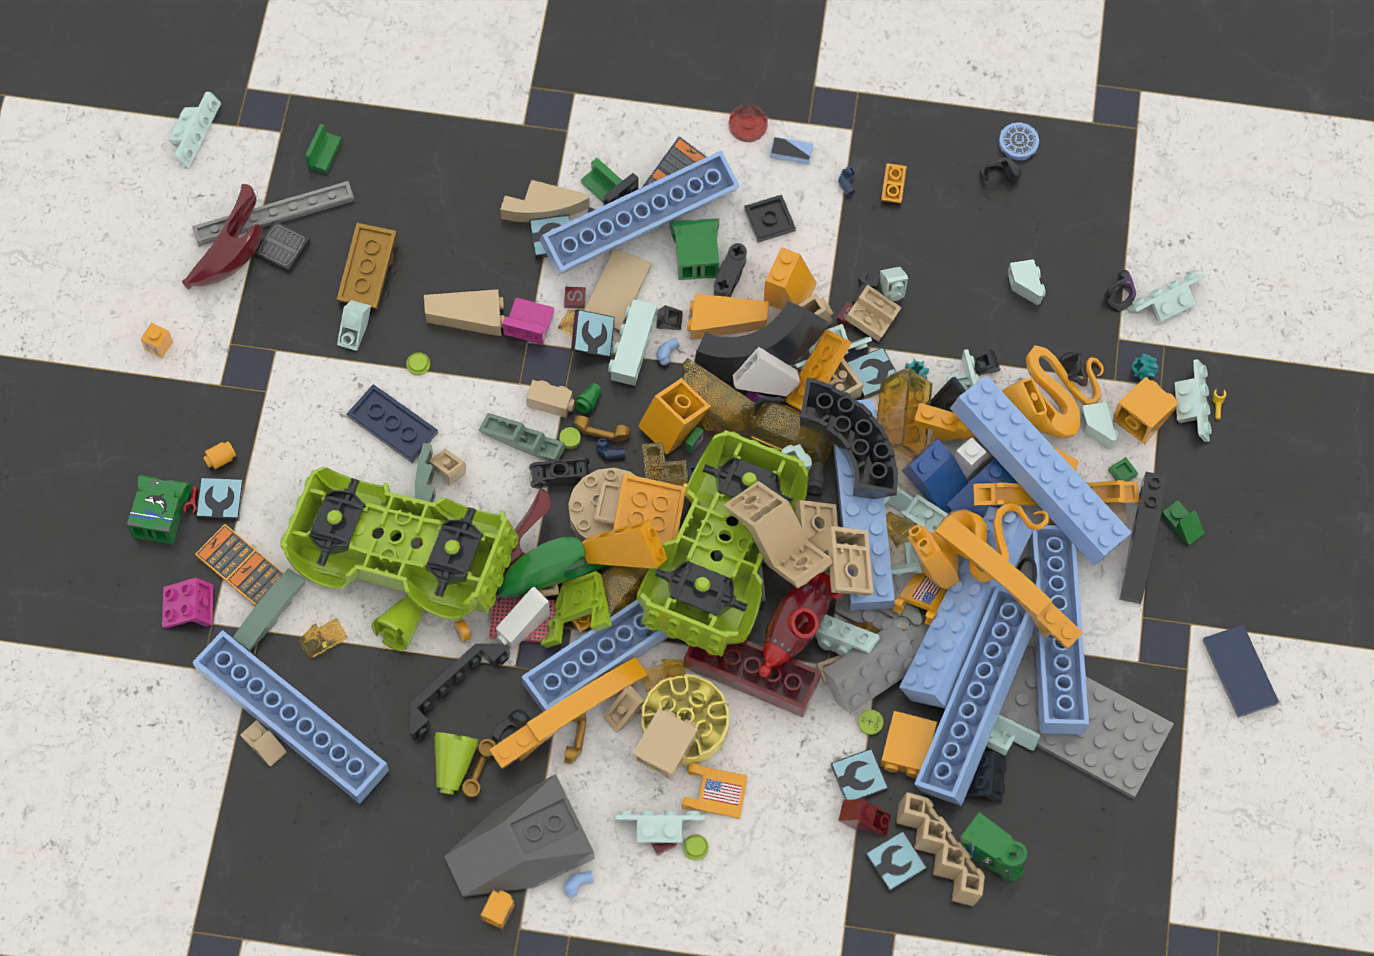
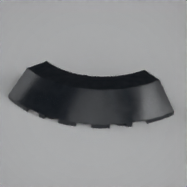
M787 301L783 310L772 322L754 333L739 337H720L705 332L696 351L692 375L714 382L734 383V373L758 347L784 363L791 365L799 358H802L816 344L829 322L808 309Z
M807 378L799 426L824 435L842 451L852 472L853 496L878 499L897 495L898 469L895 453L882 425L878 423L872 412L864 404H860L849 393H844L834 388V385L823 381Z

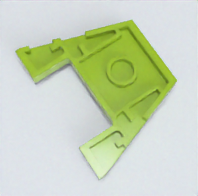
M594 571L562 584L554 606L556 609L553 620L548 622L550 629L547 637H543L541 645L549 648L561 644L564 623L592 614L590 628L599 631L611 626L612 623L601 574Z

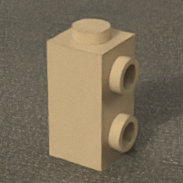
M533 380L526 397L527 407L567 418L569 411L572 412L574 409L575 400L573 399V392L567 387L552 386L546 381Z

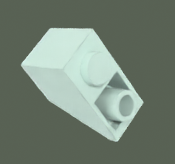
M1034 259L1010 263L1008 276L1012 291L1032 303L1040 305L1043 296H1045V287L1043 284H1040V269L1035 265Z
M896 267L880 270L879 283L882 294L891 301H898L904 298L908 276L902 268Z
M351 300L344 306L337 342L338 346L358 350L368 325L371 305Z
M1107 402L1082 406L1080 419L1084 433L1108 449L1113 448L1116 440H1118V431L1116 428H1113V411L1108 408Z

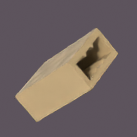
M658 708L633 752V760L673 780L698 735V729L695 728L696 725L689 720L682 721L676 718V715L670 710L665 709L663 711Z

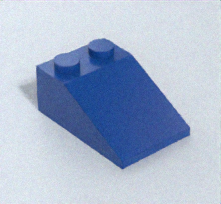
M939 439L929 443L901 470L930 503L947 514L951 511L947 504L969 483L953 455Z
M994 458L947 504V507L951 511L966 509L984 518L989 506L1000 508L1003 505H974L973 484L1019 483Z

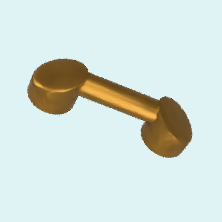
M575 416L573 422L575 428L584 435L600 437L614 442L625 441L631 434V429L624 425H616L614 432L589 427L591 420L585 416Z
M585 713L572 721L578 722L574 747H566L565 764H573L582 752L587 724Z
M484 739L478 745V759L470 779L466 780L462 785V793L468 798H474L480 791L478 780L486 760L493 756L490 749L496 745L491 739Z

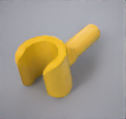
M1216 389L1213 393L1212 401L1216 406L1215 419L1220 420L1222 403L1227 393L1224 390L1222 396H1218Z

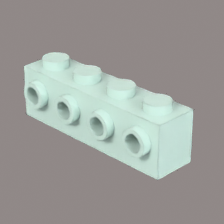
M633 299L632 305L627 306L625 313L627 321L626 324L621 325L619 336L622 337L620 342L615 344L614 354L616 356L614 360L610 361L608 372H611V380L633 386L636 385L657 316V305Z

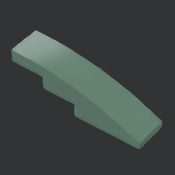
M487 413L479 428V432L501 443L547 461L559 460L566 447L564 442L548 438L543 432L526 428L521 422Z
M423 443L416 471L415 498L433 503L436 492L435 487L431 486L435 473L433 465H429L433 450L431 444Z
M288 568L255 606L233 636V639L250 652L278 622V617L291 604V599L305 585V579Z

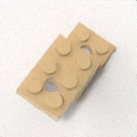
M757 481L724 504L728 513L748 527L767 566L795 587L799 588L807 584L810 579L824 572L828 566L833 564L830 556L808 541L789 502L761 482Z
M797 501L795 503L796 517L808 541L830 556L833 564L828 566L830 568L831 592L865 596L873 594L868 530L838 527L836 504ZM815 519L820 523V529L815 526ZM848 567L853 570L854 576L848 573Z

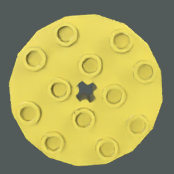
M696 675L669 677L661 680L649 691L642 706L643 735L658 708L663 711L667 709L672 711L676 718L680 720L688 718L689 721L696 725L695 728L698 729V735L681 765L704 762L721 749L728 734L729 709L723 693L711 681Z

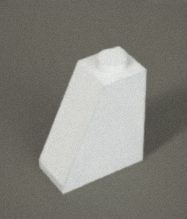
M760 347L752 353L733 375L734 386L737 389L788 396L791 391L796 390L800 382L796 369Z
M972 437L956 450L955 460L968 482L995 458L984 445Z
M532 587L496 627L497 640L501 644H507L513 650L550 617L549 601L535 587Z

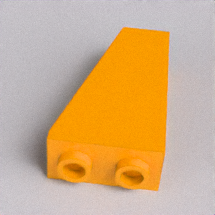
M695 293V300L690 301L689 313H693L692 319H688L687 331L691 332L690 339H702L705 332L722 336L760 330L767 324L769 302Z
M651 520L594 534L581 542L586 552L584 556L588 564L657 568L667 560L665 550L661 545Z

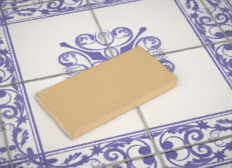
M614 249L584 311L615 317L613 331L620 333L621 325L626 320L627 306H631L633 299H636L652 266V262Z

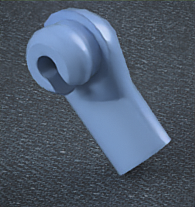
M676 338L660 345L656 358L660 361L661 365L668 364L671 361L668 356L670 351L680 347Z
M592 871L571 875L564 884L565 894L568 897L576 896L577 888L580 884L593 882Z

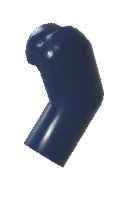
M847 166L843 169L838 179V183L846 196H851L855 192L851 185L853 175L855 174V169L852 166Z
M604 438L597 441V452L605 459L625 458L624 448L613 449Z

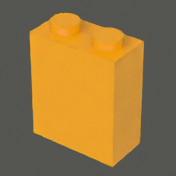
M894 711L880 766L889 772L895 773L900 771L906 773L908 777L917 778L932 743L937 722Z

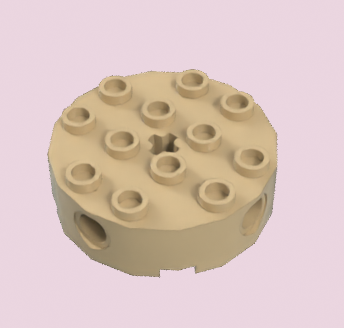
M607 468L596 470L580 480L573 489L568 504L571 530L580 542H583L591 535L613 530L611 525L594 522L602 481L621 484L623 474L636 475L622 469Z

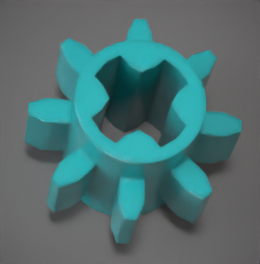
M1142 354V358L1136 357L1132 365L1135 372L1134 376L1139 377L1141 380L1145 377H1155L1158 371V366L1155 363L1157 359L1146 354Z
M913 359L911 364H905L906 370L903 371V377H907L908 384L913 383L918 386L921 381H927L926 375L929 373V368L924 367V361L919 362Z

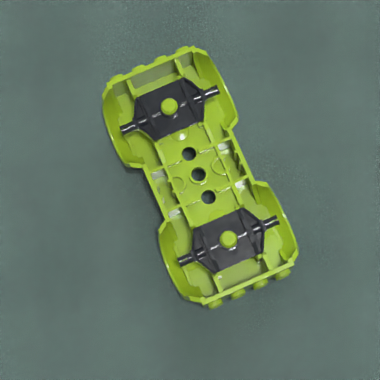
M725 430L720 434L714 435L686 486L684 495L692 505L676 540L666 541L662 545L667 560L657 568L648 569L638 590L636 600L644 610L641 624L650 630L661 631L670 638L683 640L692 647L705 649L712 655L723 656L727 644L744 642L753 629L761 604L763 581L758 573L764 558L744 523L738 520V524L733 527L726 523V519L732 515L726 511L724 504L759 481L786 499L796 515L795 503L799 500L805 501L807 495L808 471L804 461L796 456L784 454L776 448L764 446L758 441L741 437L735 432ZM727 534L730 540L722 541L719 535ZM718 551L722 554L723 559L721 561H713L710 554Z
M323 466L312 470L310 476L306 478L305 488L302 495L297 499V507L294 514L289 518V526L286 533L282 535L280 547L283 549L292 567L304 578L319 586L330 589H343L358 579L406 592L417 606L434 616L448 620H460L471 614L474 610L488 613L490 607L494 606L496 591L503 583V573L510 564V555L513 548L517 546L518 535L504 511L499 510L500 514L485 512L456 503L445 497L432 503L392 493L388 483L383 482V485L361 481ZM377 528L384 530L383 536L379 539L372 537L373 531ZM401 533V539L393 542V535ZM414 539H422L423 545L420 548L413 549L411 547Z

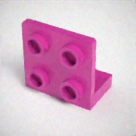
M516 298L510 316L505 317L503 321L504 335L543 345L555 311L554 307Z
M192 578L165 586L163 588L162 627L170 628L190 621L205 627L213 625V584L199 578Z

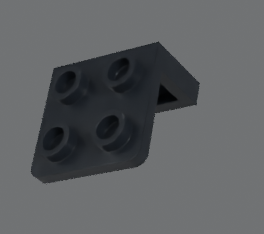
M995 751L983 752L965 797L986 796L993 802H1002L1003 794L1005 793L1004 773L1007 771L1006 759Z

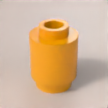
M229 441L221 442L206 450V456L203 459L209 468L213 466L214 469H217L232 461L236 453Z

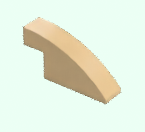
M531 180L525 200L509 196L504 197L500 209L501 219L530 223V220L563 215L572 216L589 208L590 194Z

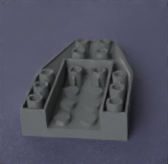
M554 774L497 807L449 851L444 858L462 896L468 897L491 894L493 891L499 893L500 891L506 892L535 888L595 859V855L557 775Z

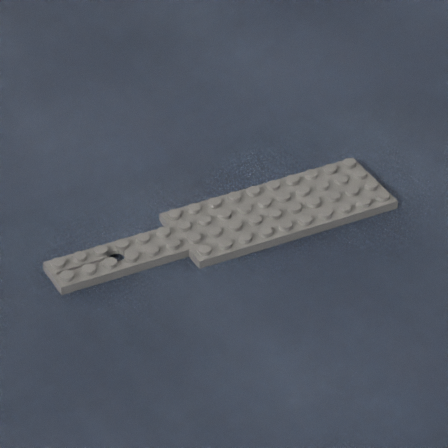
M845 594L835 610L836 615L849 622H870L881 631L892 623L894 624V621L899 617L908 619L910 628L904 632L908 636L915 655L930 627L923 621L920 611L907 603L902 613L894 612L893 608L850 611L848 594ZM1027 645L999 715L1040 734L1036 745L1038 748L1134 799L1174 723L1086 677L1089 725L1084 735L1040 733L1035 649Z

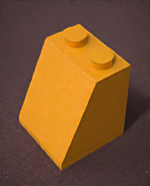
M781 247L765 280L764 301H768L770 306L783 310L787 301L799 305L811 297L817 282L801 254Z
M1145 377L1118 402L1113 415V421L1145 445L1173 414L1179 402L1172 394L1163 391L1155 381Z
M681 378L654 396L638 427L666 454H669L684 442L711 406Z

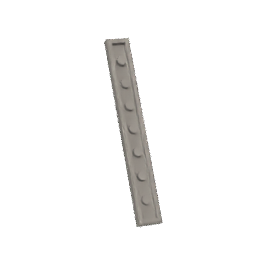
M342 182L254 208L240 234L247 233L255 224L264 228L271 226L274 221L281 223L353 202L354 197L349 182ZM229 216L192 226L198 247L213 243Z

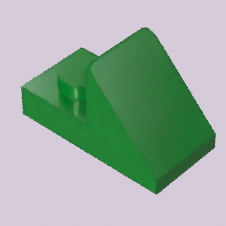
M1176 501L1162 511L1161 516L1187 546H1190L1204 536L1205 532L1195 510L1189 513L1179 501Z

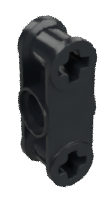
M736 243L729 248L714 282V296H732L746 264L747 249L743 244Z
M577 457L567 460L534 462L529 465V470L532 473L530 485L532 488L539 489L550 486L578 484L583 477L589 474L588 465L590 460L587 457ZM560 470L565 471L563 475L555 474L557 471Z

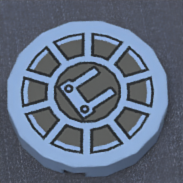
M1012 123L1006 126L1001 131L999 138L1001 151L1007 157L1014 160L1030 158V156L1036 153L1039 144V137L1034 128L1024 123Z

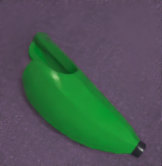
M558 538L546 542L520 557L503 576V583L501 587H498L495 594L496 600L499 601L503 598L524 595L532 587L540 590L611 567L612 565L588 564L584 556L586 553L578 538Z

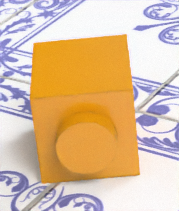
M152 322L141 337L144 349L161 358L164 357L173 343L170 332Z
M493 891L481 914L482 920L503 930L514 907V900L511 899L512 896L504 891L499 893Z

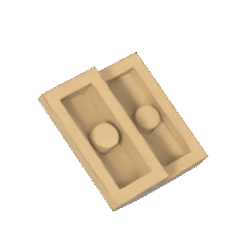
M867 285L845 317V320L879 342L901 307Z

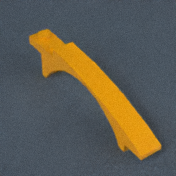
M919 403L914 425L934 430L930 443L937 439L941 442L954 439H970L971 437L979 440L955 413ZM1055 448L1076 471L1078 460Z
M1138 481L1086 482L1105 504L1139 503ZM973 484L974 505H1004L1010 503L1038 505L1020 484Z
M949 516L935 531L950 546L954 553L973 562L1001 584L1025 609L1045 639L1051 634L1062 646L1068 649L1083 633L1023 573L953 517Z
M634 657L529 721L526 726L490 749L491 754L501 769L517 759L521 762L561 728L600 703L621 694L626 687L633 686L648 676L647 672L638 659Z

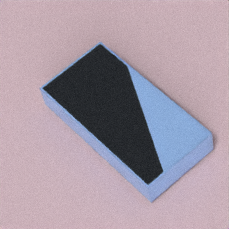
M774 137L770 157L809 164L813 144Z

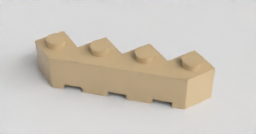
M907 792L899 802L896 823L917 829L915 849L936 854L933 875L954 880L952 901L974 906L982 897L985 875L970 860L971 856L961 842L958 843L951 834L952 830L942 816L939 817L934 811L931 801L926 797Z

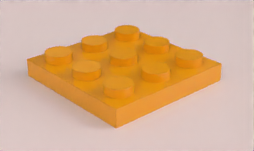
M623 474L613 529L651 520L661 545L666 541L676 540L686 487Z

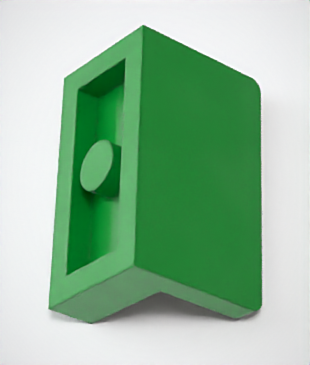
M323 124L319 125L305 158L308 168L327 174L342 139L339 136L326 133L325 125Z
M598 158L591 162V171L581 179V183L603 203L604 196L623 181Z

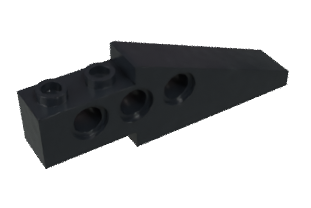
M1146 471L1141 481L1139 503H1137L1119 600L1137 604L1142 602L1162 513L1161 507L1167 478L1165 475Z

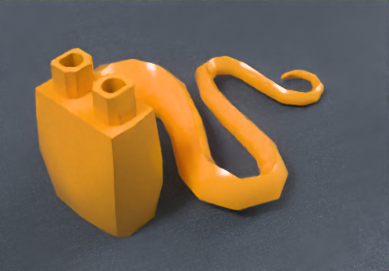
M1035 345L1026 357L1027 370L1032 378L1013 383L1003 389L1002 392L1038 431L1055 438L1074 437L1080 427V410L1073 397L1083 405L1096 404L1101 398V389L1091 369V364L1095 363L1100 368V373L1097 377L1103 374L1104 368L1097 358L1089 357L1086 361V372L1093 389V397L1088 399L1068 379L1067 372L1055 355L1047 348ZM1039 357H1042L1051 365L1071 395L1057 381L1045 373L1039 364ZM1036 383H1037V384L1053 399V401L1058 405V408H1059L1061 414H1060L1058 411H1056L1055 408H1054V407L1048 402V400L1042 395V393L1039 391V389H1038Z
M1015 503L1004 504L998 508L993 521L998 553L1009 561V553L1002 530L1003 515L1007 512L1015 511L1028 529L1039 530L1049 523V514L1046 511L1033 513L1034 515H1045L1044 520L1040 524L1031 523L1022 507ZM966 509L952 511L942 519L936 528L937 530L951 516L987 543V524L984 518ZM919 524L908 531L910 534L908 539L923 573L935 585L943 589H949L959 582V555L954 553L950 546L935 531H929L926 526L921 528ZM969 561L972 577L981 583L995 580L983 569Z

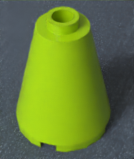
M406 595L372 622L371 629L376 637L380 635L383 638L382 643L396 651L406 650L425 611Z
M436 732V787L441 788V793L453 795L454 791L459 790L478 746L477 739Z

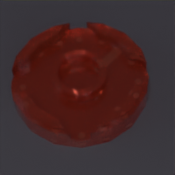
M739 106L730 114L728 121L729 131L732 136L740 141L754 142L761 139L768 128L767 116L757 106Z

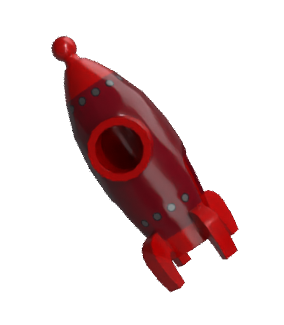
M825 572L817 574L807 584L799 588L793 586L775 609L766 628L763 649L765 664L761 665L758 669L760 676H769L771 667L781 665L802 651L819 629L832 598L839 599L845 595V593L831 592L830 576Z

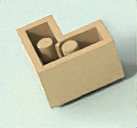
M843 358L828 384L834 385V388L844 393H849L852 398L856 399L862 395L863 384Z

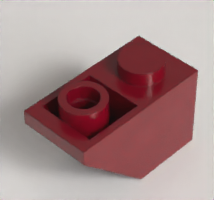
M848 799L842 802L838 821L852 829L887 836L891 814L864 799Z

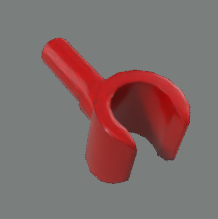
M193 487L190 502L184 505L186 514H188L189 507L193 506V514L196 515L197 487Z

